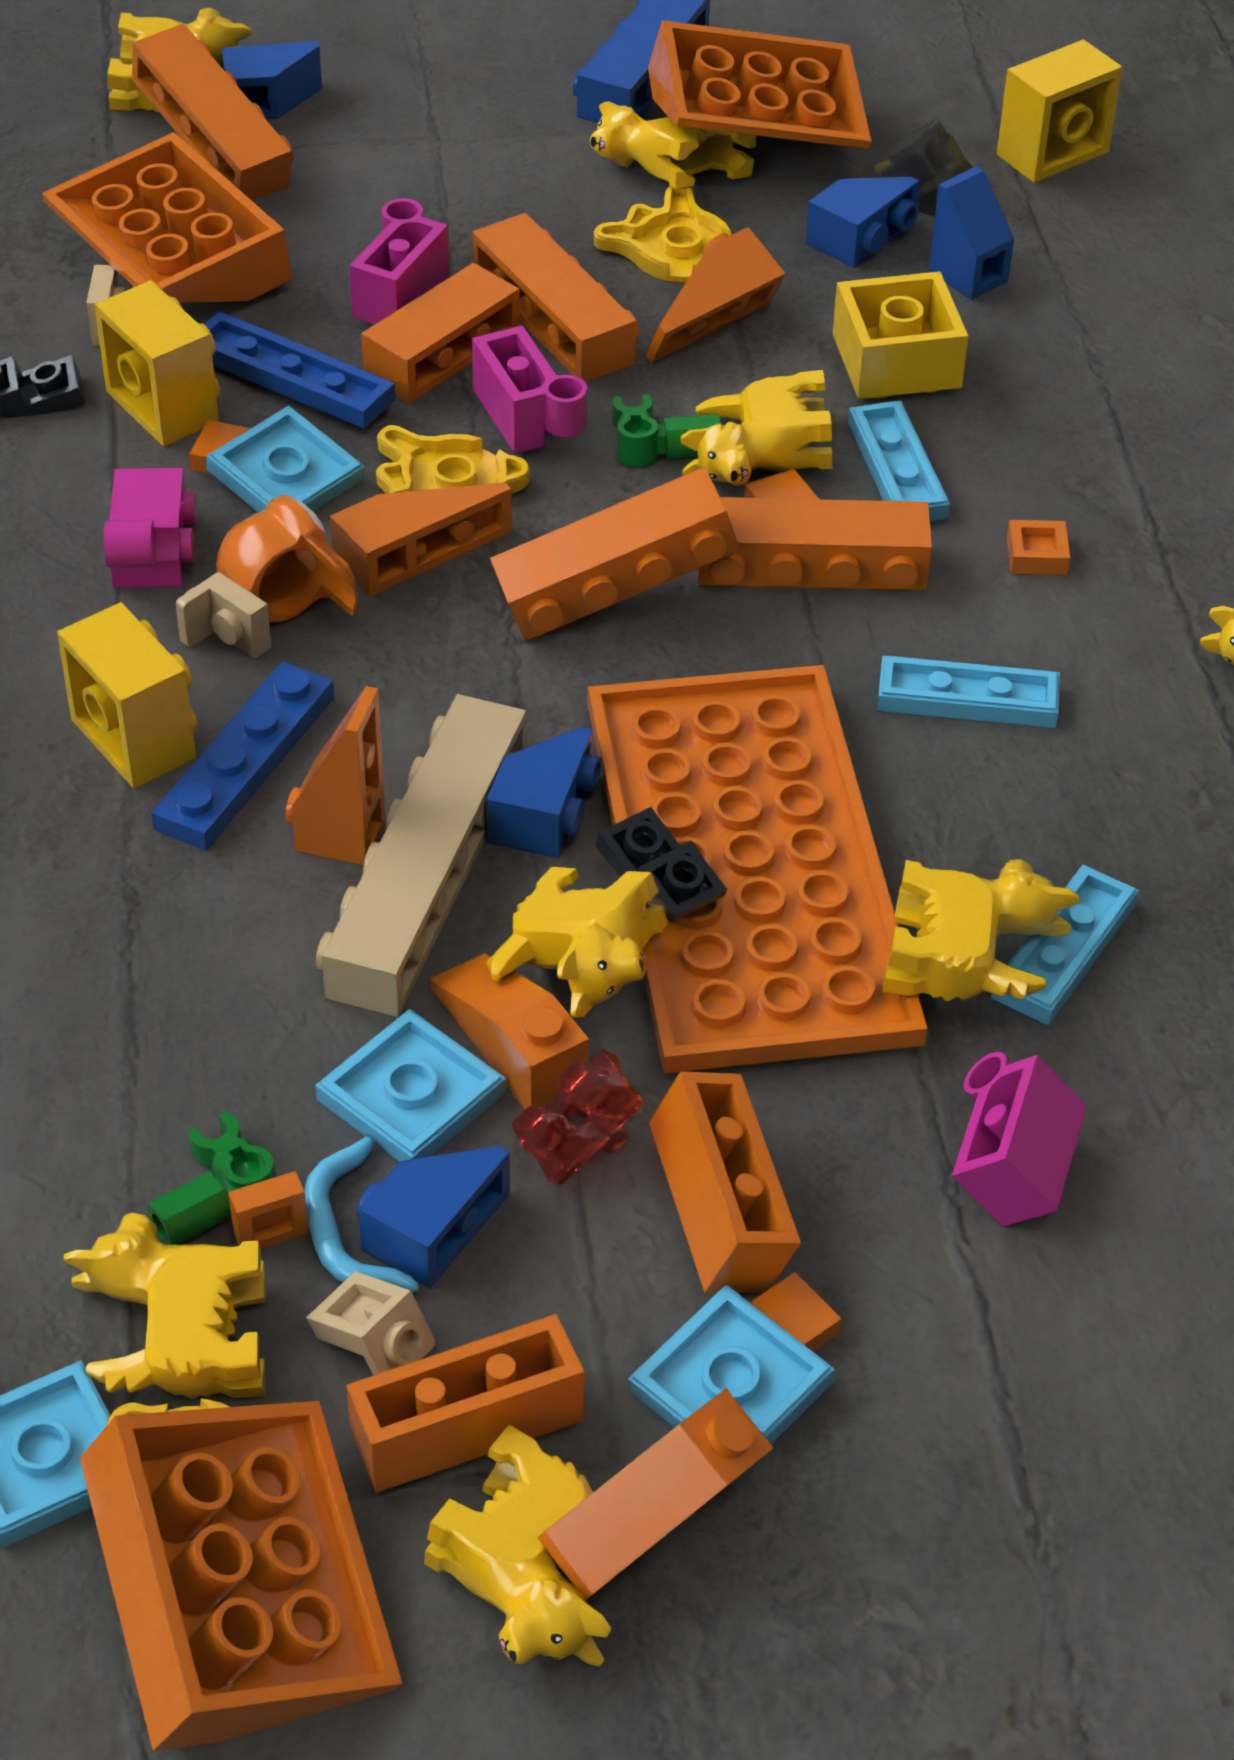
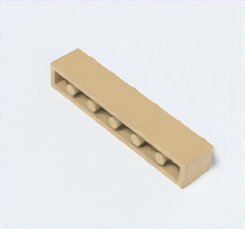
M457 694L446 716L439 715L436 718L431 730L430 747L424 757L417 756L409 773L408 789L403 799H394L390 806L386 820V832L380 843L372 842L367 850L363 865V876L357 887H348L344 894L340 908V920L334 932H325L320 940L316 954V968L323 971L325 999L399 1017L487 836L486 799L505 756L527 748L526 710Z

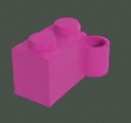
M399 198L384 204L382 207L383 231L349 265L352 318L375 325L450 277L448 225L423 217V207L419 202L412 199Z
M523 325L472 338L473 391L514 454L545 446L546 434L548 432L559 437H572L586 429L588 398L586 383L574 375H556Z
M183 468L114 469L110 517L104 524V554L106 566L110 567L113 587L182 586L184 563L194 562L193 528H187V525L197 524L196 492L186 491Z
M990 1053L976 1062L964 1079L963 1088L975 1101V1105L952 1177L1002 1227L1057 1211L1074 1150L1078 1143V1136L1087 1105L1038 1055L1013 1063L1004 1053Z

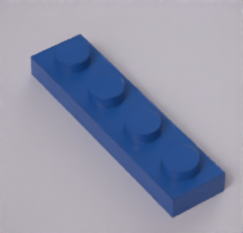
M221 311L217 312L204 324L210 330L216 345V352L212 355L213 366L365 429L395 401L394 382Z
M281 661L151 812L153 829L207 851L334 699L333 680Z

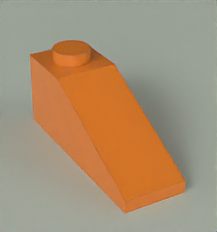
M749 227L730 236L726 233L720 234L705 246L702 252L703 256L654 335L645 355L651 364L771 304L786 273Z
M504 482L378 494L330 515L332 549L349 564L356 584L370 597L511 533L512 491Z
M369 686L364 688L313 762L301 788L294 787L291 790L286 805L285 817L288 824H293L295 851L364 865L369 846L374 841L378 842L386 824L378 688Z
M486 953L429 978L430 989L490 1066L506 1078V1086L531 1118L588 1090L589 1038L553 994L514 970L497 981L493 980L491 970L488 969L486 962L491 956Z
M725 1388L537 1538L573 1585L581 1592L585 1600H587L773 1449V1446L728 1389Z

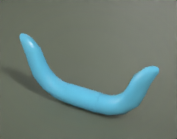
M366 1136L351 1146L321 1160L307 1177L304 1191L308 1227L314 1248L321 1264L338 1281L344 1282L356 1271L415 1293L418 1292L419 1286L411 1276L395 1268L362 1264L353 1259L342 1245L329 1200V1192L336 1180L360 1166L370 1154L373 1140L371 1137Z

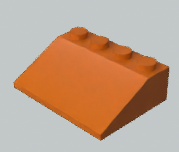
M661 21L648 65L653 100L676 126L869 149L872 141L850 44Z
M175 132L42 193L43 201L133 287L151 280L169 297H175L179 303L250 301L292 280L284 229Z
M319 1401L117 1415L113 1417L80 1457L153 1752L227 1741L398 1689L403 1684Z

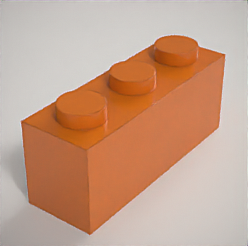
M473 262L362 332L363 370L394 382L395 396L410 404L473 363L472 338L520 326V289Z
M680 1072L649 1121V1125L704 1293H718L726 1284L737 1293H764L776 1281L801 1245V1241L741 1074Z
M557 1314L347 1384L350 1434L375 1494L488 1455L489 1448L509 1424L534 1439L584 1421L585 1371Z

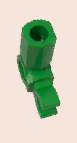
M649 394L642 395V404L638 407L623 405L621 396H614L612 400V421L617 427L618 458L622 463L629 466L642 467L650 465L658 459L660 454H666L667 460L698 458L697 451L681 444V436L689 430L704 429L721 424L719 414L664 418L663 424H658L653 419V400Z
M226 1111L218 1115L221 1137L209 1139L202 1136L195 1127L188 1130L192 1157L198 1163L212 1167L215 1176L209 1171L151 1201L147 1205L149 1219L157 1225V1236L165 1245H180L231 1217L228 1192L276 1177L274 1159L271 1153L265 1148L255 1146L249 1140L241 1138L239 1121L234 1115Z

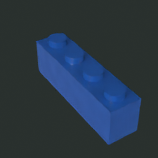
M639 0L633 12L626 20L620 21L616 31L607 42L600 44L594 57L585 67H581L577 71L573 82V94L577 96V117L598 123L603 116L599 110V105L610 101L618 106L632 107L636 114L642 118L655 102L652 96L648 65L661 21L709 26L710 0Z

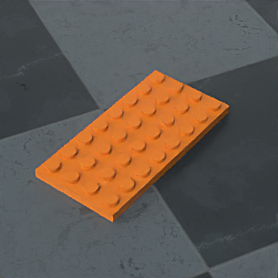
M824 665L588 686L587 705L597 753L601 757V773L612 826L652 807L679 845L682 846L691 841L727 888L724 897L674 923L667 920L668 925L662 932L654 934L642 950L646 956L644 981L663 1074L925 1046L928 1028L918 994L908 996L882 992L894 930L898 923H894L895 912ZM647 903L644 905L643 913L650 907Z

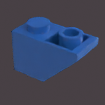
M319 41L222 48L224 71H228L233 75L239 89L251 103H256L261 108L265 119H279L322 88Z
M978 166L938 186L929 267L930 272L940 271L947 284L973 300L1009 281L1014 236L986 174Z
M913 177L839 179L809 201L805 244L855 268L872 254L878 253L884 245L913 226L919 213V205L917 203L919 180Z
M579 727L504 757L486 799L487 843L556 858L560 857L568 834L577 836L584 815L585 801L582 798L585 791L593 793L598 784L601 757L593 755V729Z

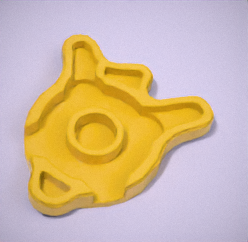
M669 186L665 191L663 207L651 208L645 204H635L630 208L625 220L598 225L594 230V246L600 250L619 253L627 257L642 271L654 278L686 283L703 256L702 252L705 246L716 236L723 233L730 236L732 232L723 220L701 209L695 203L693 191L690 187L674 189Z
M395 425L384 427L377 435L379 452L394 461L381 464L376 470L377 485L385 493L505 482L511 488L512 494L524 489L530 480V468L523 458L509 455L500 449L494 455L483 449V440L480 437L468 434L424 436Z

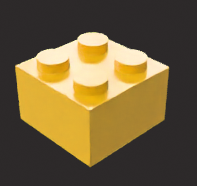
M1083 39L1007 69L996 155L1035 183L1108 153L1123 67Z
M940 271L837 282L833 337L858 399L885 398L887 396L920 392L933 393L940 390L962 388L969 336Z
M151 280L94 304L106 392L164 447L202 430L207 420L219 422L217 398L220 397V387L214 375L212 357L216 352V345L206 325L197 323L183 310L175 297H169Z
M120 602L57 631L71 720L133 789L196 759L193 732L198 730V722L189 700L188 688L193 685L190 670L179 654L174 653L171 655L164 648L148 621L144 619L139 621Z

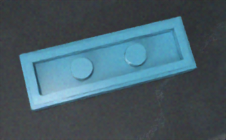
M902 401L849 408V427L883 501L928 502L930 522L949 519L950 502Z
M882 655L877 711L1056 728L1059 714L1060 672Z
M1083 864L1065 887L1079 894V902L1056 913L1071 924V932L1060 937L1029 935L1008 963V966L1045 978L1046 988L1026 995L1025 999L1022 1000L1007 994L1005 997L995 994L991 995V999L1048 1026L1137 904L1138 889Z

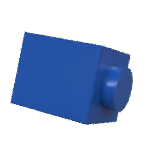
M499 1146L400 1161L382 1182H373L360 1199L357 1216L360 1225L361 1250L386 1265L411 1276L418 1283L431 1289L510 1195L509 1152Z

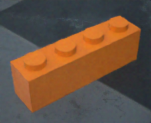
M183 23L133 42L132 80L180 138L252 201L289 187L291 163L294 160L293 150L285 136L279 135L265 119L261 108L256 103H251L239 89L233 75L228 71H224L216 62L204 41L198 40Z
M522 213L472 231L473 262L520 289V322L572 375L581 378L586 383L635 364L636 340L639 337V327L632 312L627 309L625 310L607 292L602 283L596 282L580 266L577 259L562 249L553 240L550 233L546 229H542L528 214Z
M703 467L493 556L490 560L526 642L739 552L740 548L723 502L706 468Z
M720 497L728 513L740 551L698 568V585L927 590L932 551L928 502Z

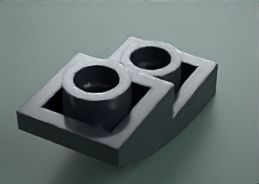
M72 355L55 361L42 362L36 367L23 372L20 371L13 356L0 360V417L48 414L86 404L80 371Z
M652 807L598 833L595 846L620 877L627 871L652 872L659 892L647 904L649 906L653 904L664 906L666 919L672 923L726 895L727 888L694 844L690 841L680 846Z

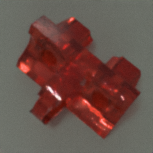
M604 1049L589 1063L574 1060L559 1075L557 1085L559 1093L544 1108L528 1106L512 1122V1128L524 1150L535 1156L550 1182L562 1185L597 1150L609 1154L615 1153L629 1139V1134L626 1133L622 1125L645 1104L640 1094L624 1077L617 1056ZM569 1115L578 1116L586 1119V1121L576 1129Z

